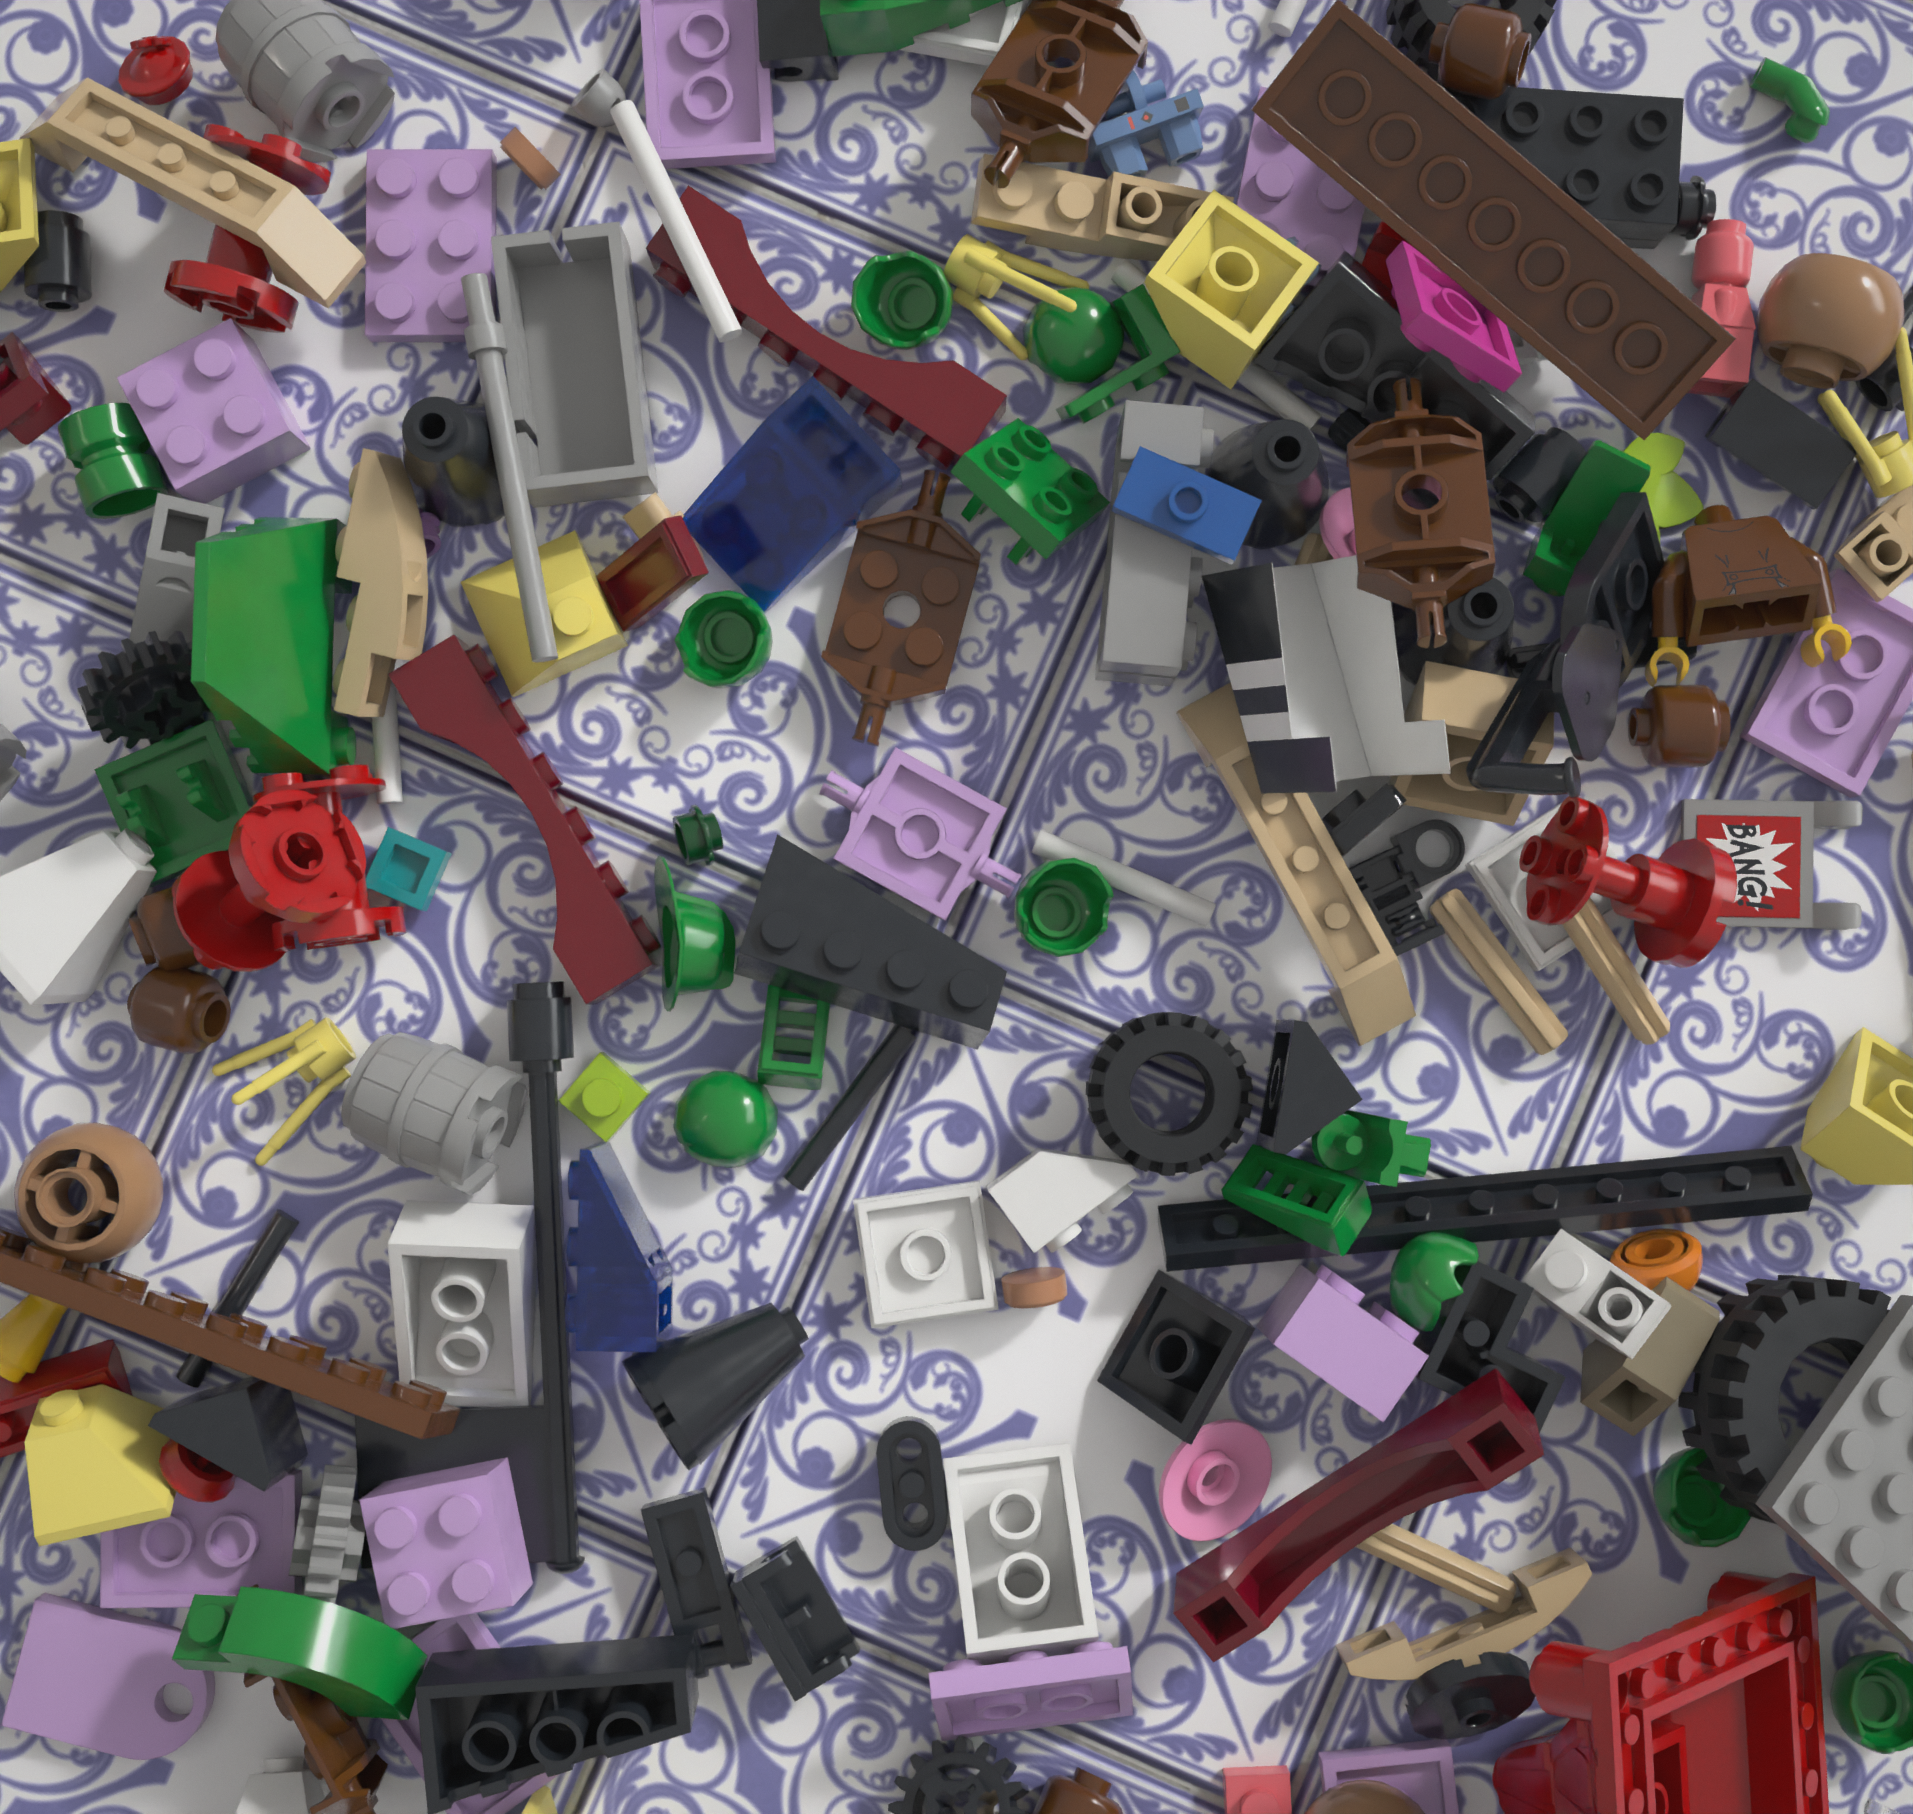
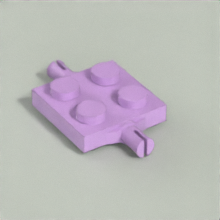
M896 747L881 774L869 783L865 789L836 774L833 770L830 772L826 780L846 791L847 794L834 789L826 783L823 784L819 794L852 811L849 831L833 858L835 861L944 921L949 916L960 894L973 884L975 880L1000 892L1007 898L1010 897L1014 887L994 877L993 874L1002 877L1014 885L1017 884L1022 874H1018L988 857L991 838L1007 808Z

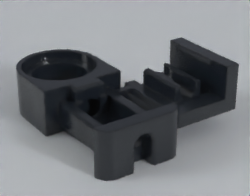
M1439 819L1428 820L1389 838L1393 845L1392 848L1348 868L1365 900L1370 905L1396 956L1445 934L1442 925H1436L1433 918L1426 921L1416 902L1422 899L1423 896L1420 891L1415 893L1414 889L1425 886L1453 872L1463 860L1465 853L1464 839L1460 831L1447 821ZM1426 831L1441 833L1449 843V857L1440 867H1429L1422 863L1417 856V841ZM1395 861H1396L1397 864L1399 865L1400 871L1397 869V867H1396V865H1395ZM1424 924L1425 929L1415 934H1412L1400 940V943H1397L1396 937H1399Z

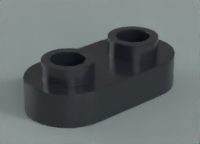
M905 1416L890 1422L880 1434L877 1444L876 1456L882 1518L885 1532L894 1544L905 1550L920 1551L936 1544L943 1536L947 1525V1501L940 1438L932 1425L921 1418ZM905 1438H913L920 1443L922 1450L917 1457L906 1459L898 1453V1443ZM910 1503H920L925 1506L928 1515L923 1521L913 1523L905 1518L903 1514L904 1508Z

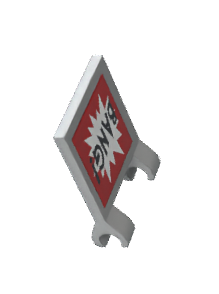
M1681 800V840L1695 838L1728 852L1736 868L1737 892L1734 904L1726 901L1722 902L1717 922L1726 924V927L1826 930L1856 929L1861 925L1862 909L1857 903H1813L1814 828L1849 829L1861 825L1863 807L1860 802Z

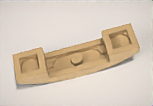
M1567 1548L1512 1571L1521 1596L1512 1600L1510 1608L1505 1613L1499 1614L1488 1609L1409 1643L1395 1621H1392L1335 1646L1350 1675L1369 1679L1415 1680L1426 1671L1452 1659H1462L1464 1667L1481 1664L1478 1655L1483 1654V1652H1509L1548 1626L1577 1597L1592 1576V1572L1588 1563L1572 1548Z

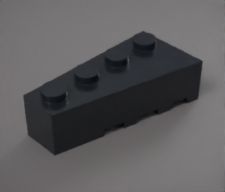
M1345 250L1266 342L1253 362L1272 372L1276 370L1302 383L1303 388L1325 399L1329 397L1361 413V417L1373 423L1394 418L1396 404L1393 385L1396 381L1406 378L1407 398L1409 401L1410 378L1420 380L1422 385L1423 409H1428L1429 415L1458 417L1482 434L1486 479L1490 481L1535 433L1536 417L1507 391L1503 393L1484 380L1474 383L1461 375L1446 356L1434 349L1430 352H1424L1410 343L1401 331L1402 320L1397 302L1393 298L1391 290Z
M778 834L739 950L734 974L977 1050L991 1030L1007 973L1006 970Z
M694 1634L432 1653L415 1687L428 1814H435L450 1809L455 1801L480 1793L482 1798L507 1791L511 1783L546 1773L547 1777L571 1771L575 1763L603 1754L607 1758H611L690 1733L699 1698Z

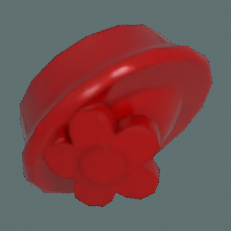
M171 36L142 37V39L130 42L131 49L133 50L124 59L118 76V82L126 94L136 97L147 105H161L174 100L188 88L193 78V68L190 62V51L185 42Z
M169 1439L161 1448L159 1464L162 1475L170 1487L183 1497L196 1502L213 1503L226 1498L234 1488L236 1475L176 1441Z

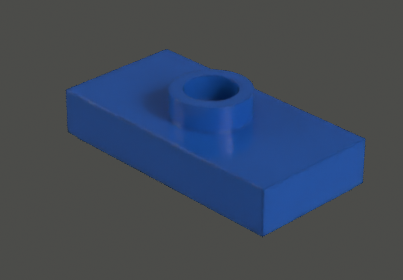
M1140 446L1111 511L1232 565L1262 500Z

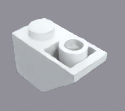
M1036 1148L989 1183L987 1189L1034 1253L1045 1245L1053 1253L1070 1242L1082 1231L1077 1221L1094 1208L1098 1207L1101 1213L1105 1214L1126 1200L1133 1193L1128 1183L1139 1175L1124 1160Z
M1563 1229L1559 1230L1522 1280L1526 1285L1534 1288L1533 1292L1541 1301L1593 1338L1630 1359L1634 1358L1672 1307L1665 1299Z

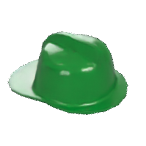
M658 856L655 861L654 883L663 947L662 998L664 1008L671 1012L678 995L725 989L732 984L734 980L736 940L734 928L726 913L714 902L675 891L668 864L664 857Z

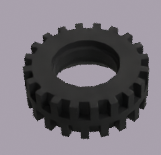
M1778 1275V1280L1757 1278L1745 1283L1748 1296L1726 1294L1717 1302L1725 1317L1718 1322L1692 1371L1695 1373L1693 1392H1681L1678 1397V1407L1693 1410L1695 1426L1682 1431L1686 1446L1704 1449L1707 1458L1697 1465L1696 1468L1703 1479L1725 1485L1719 1497L1726 1503L1749 1510L1748 1516L1776 1524L1755 1503L1792 1452L1784 1440L1778 1416L1780 1386L1791 1362L1807 1347L1821 1342L1829 1343L1839 1349L1849 1364L1852 1365L1890 1311L1887 1308L1891 1297L1879 1290L1859 1289L1860 1283L1847 1280Z

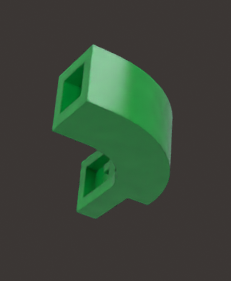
M241 1586L238 1596L194 1595L172 1660L187 1670L249 1673L293 1682L329 1698L349 1716L409 1720L416 1698L415 1687L423 1673L428 1655L400 1632L354 1610L294 1593Z

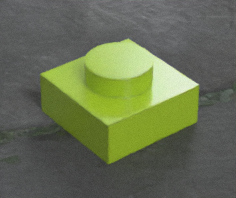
M600 1052L558 1101L605 1142H609L648 1098L651 1092L605 1052Z

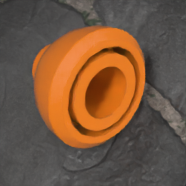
M1647 1230L1637 1233L1620 1243L1611 1254L1610 1262L1650 1290L1654 1289L1665 1277H1668L1690 1292L1701 1275L1703 1264L1702 1246L1697 1238L1680 1230Z

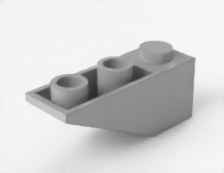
M157 493L129 638L134 644L145 641L148 632L156 631L160 641H167L175 631H181L187 643L192 641L195 544L197 541L220 533L225 508Z

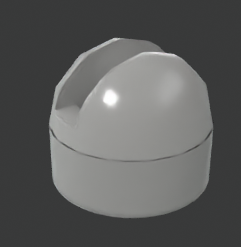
M601 69L580 90L573 100L571 108L585 121L594 126L604 128L613 126L615 122L610 114V110L616 104L626 101L625 92L605 69Z

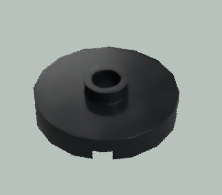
M1491 1651L1478 1655L1481 1664L1464 1667L1462 1659H1452L1426 1671L1411 1684L1406 1694L1408 1705H1405L1414 1731L1427 1738L1448 1740L1471 1737L1494 1730L1516 1719L1532 1705L1536 1697L1530 1687V1670L1527 1662L1511 1653Z

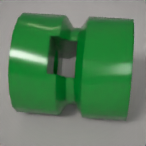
M108 403L89 407L75 412L59 423L57 431L66 458L72 461L74 468L82 469L75 476V484L85 514L89 517L109 519L136 514L155 506L157 493L168 495V489L157 458L144 453L150 448L149 439L129 403Z

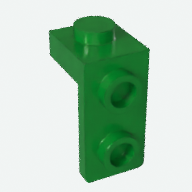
M1144 284L1110 302L1121 318V325L1140 359L1058 407L1056 411L1061 420L1071 418L1077 414L1082 424L1116 405L1110 395L1111 393L1130 382L1137 392L1169 373L1164 362L1180 353V350L1171 338Z
M1600 440L1592 442L1557 503L1549 512L1532 540L1523 575L1532 579L1534 584L1545 593L1557 597L1565 596L1575 565L1578 560L1583 558L1594 540L1601 521L1607 518L1621 493L1641 491L1650 476L1651 467Z

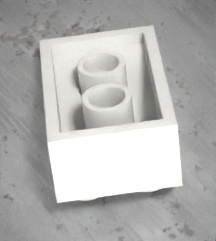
M406 1200L387 1243L399 1382L409 1384L410 1380H417L438 1387L447 1392L444 1403L452 1406L502 1407L530 1405L537 1278L535 1207L533 1205Z
M1070 1442L944 1458L943 1463L967 1659L978 1660L983 1666L1008 1662L1010 1656L1023 1651H1043L1049 1657L1074 1653L1073 1650L1079 1645L1097 1642L1099 1634Z

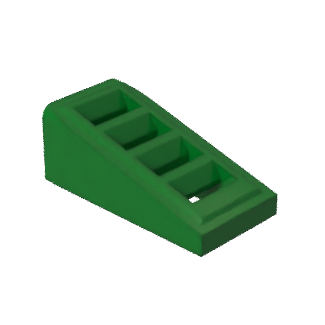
M768 984L757 1070L759 1083L808 1090L821 1089L830 1003ZM780 1001L816 1004V1014L779 1010ZM777 1027L814 1031L813 1040L776 1036ZM774 1053L811 1057L810 1064L776 1061L773 1059Z
M1252 1144L1221 1189L1224 1199L1318 1248L1342 1257L1346 1255L1372 1212L1365 1181L1282 1153L1272 1152L1255 1144ZM1266 1172L1273 1174L1263 1191L1255 1189ZM1290 1183L1295 1185L1286 1199L1281 1198ZM1313 1195L1318 1197L1312 1208L1307 1207Z

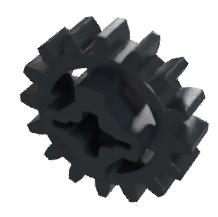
M156 631L148 632L143 642L134 644L128 638L121 640L123 651L117 655L103 651L98 654L102 668L85 669L82 675L87 685L77 688V693L82 703L81 707L91 731H100L103 741L108 744L121 737L125 748L132 749L138 744L140 739H148L150 745L162 739L173 737V735L184 731L183 728L188 725L196 726L206 722L203 713L211 712L191 682L192 641L187 643L181 631H175L167 641H160Z
M965 1736L957 1737L954 1752H951L946 1743L940 1740L933 1741V1759L930 1761L914 1753L910 1757L912 1766L916 1771L912 1780L907 1777L897 1776L894 1781L901 1790L906 1792L904 1800L888 1804V1811L894 1814H922L925 1796H927L926 1814H957L953 1808L957 1800L966 1802L963 1807L964 1814H994V1807L998 1803L999 1814H1031L1017 1807V1800L1029 1793L1028 1785L1022 1782H1009V1778L1017 1768L1016 1764L1006 1757L994 1764L997 1748L984 1741L974 1754L972 1740ZM957 1768L980 1770L976 1775L971 1773L963 1781H954L946 1774V1772Z

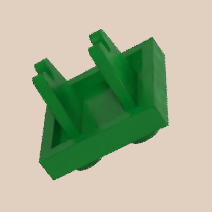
M1019 418L965 452L950 471L974 493L961 512V516L971 523L978 514L982 515L989 507L1021 537L1007 555V558L1015 565H1018L1024 557L1027 558L1034 549L1046 560L1096 521L1111 503L1098 491L1096 483L1088 474L1080 469L1071 467L1051 448L1050 441L1040 430L1026 425Z
M210 719L175 734L173 737L161 740L94 769L120 832L125 828L130 829L139 835L154 853V857L149 863L157 872L149 887L157 886L180 876L193 861L205 854L216 851H229L234 825L254 805L221 723L214 719Z

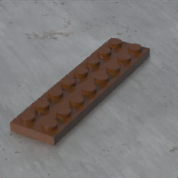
M1341 0L1334 2L1251 109L1644 441L1736 339Z
M0 1226V1282L419 1439L447 1435L453 1431L461 1409L444 1403L447 1392L438 1387L417 1380H410L409 1384L394 1381V1384L384 1380L387 1369L353 1357H350L349 1362L333 1358L332 1361L324 1358L327 1347L322 1344L294 1335H290L289 1339L271 1335L270 1338L264 1335L268 1325L235 1313H230L229 1317L217 1313L207 1315L205 1312L209 1303L176 1291H171L170 1295L154 1290L146 1292L149 1281L144 1278L116 1269H112L109 1273L88 1267L89 1263L81 1264L65 1261L66 1257L30 1245L31 1240L27 1235Z

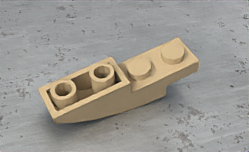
M984 154L978 165L971 224L1026 235L1025 244L1123 259L1159 261L1211 192L1119 172H1113L1106 180L1027 162L1020 164L1006 188H998V180L995 186H993L984 176V170L990 164L994 155ZM1223 195L1231 202L1234 201V197Z
M363 448L360 462L354 466L349 479V494L352 498L347 526L343 527L340 531L335 549L336 559L339 562L336 577L359 582L360 587L358 595L352 599L347 611L346 626L350 635L345 658L339 662L334 673L333 690L337 695L334 711L357 717H384L392 682L388 674L394 671L396 659L412 660L422 654L428 604L427 554L419 509L402 459Z

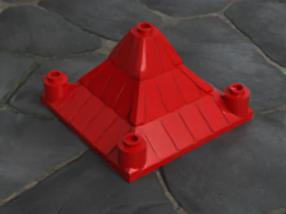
M1726 1571L1709 1590L1707 1597L1708 1611L1700 1616H1694L1679 1622L1670 1629L1665 1628L1643 1637L1639 1642H1632L1609 1651L1561 1641H1551L1534 1658L1531 1664L1529 1674L1530 1687L1543 1711L1547 1714L1569 1718L1570 1720L1560 1730L1510 1745L1496 1760L1492 1780L1494 1789L1498 1793L1499 1805L1504 1813L1829 1814L1816 1577L1790 1572L1781 1577L1773 1578Z

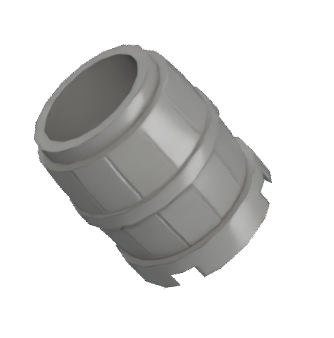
M231 0L225 6L217 23L215 38L221 62L242 88L245 98L249 103L267 115L277 126L280 136L301 145L302 158L309 162H328L337 159L338 157L331 149L341 146L346 141L356 149L365 143L381 126L393 104L395 92L387 85L388 76L394 78L392 69L374 50L359 41L351 31L349 23L337 11L322 0Z
M402 1032L395 1035L386 1034L375 1040L359 1060L347 1085L343 1098L341 1117L343 1126L350 1130L351 1136L365 1146L387 1156L389 1160L405 1168L413 1167L428 1174L438 1176L440 1181L447 1186L472 1195L480 1191L499 1168V1165L489 1161L498 1145L502 1144L510 1148L524 1112L527 1088L526 1085L518 1082L523 1078L520 1074L499 1065L488 1067L464 1055L459 1049L449 1044H438L425 1038Z

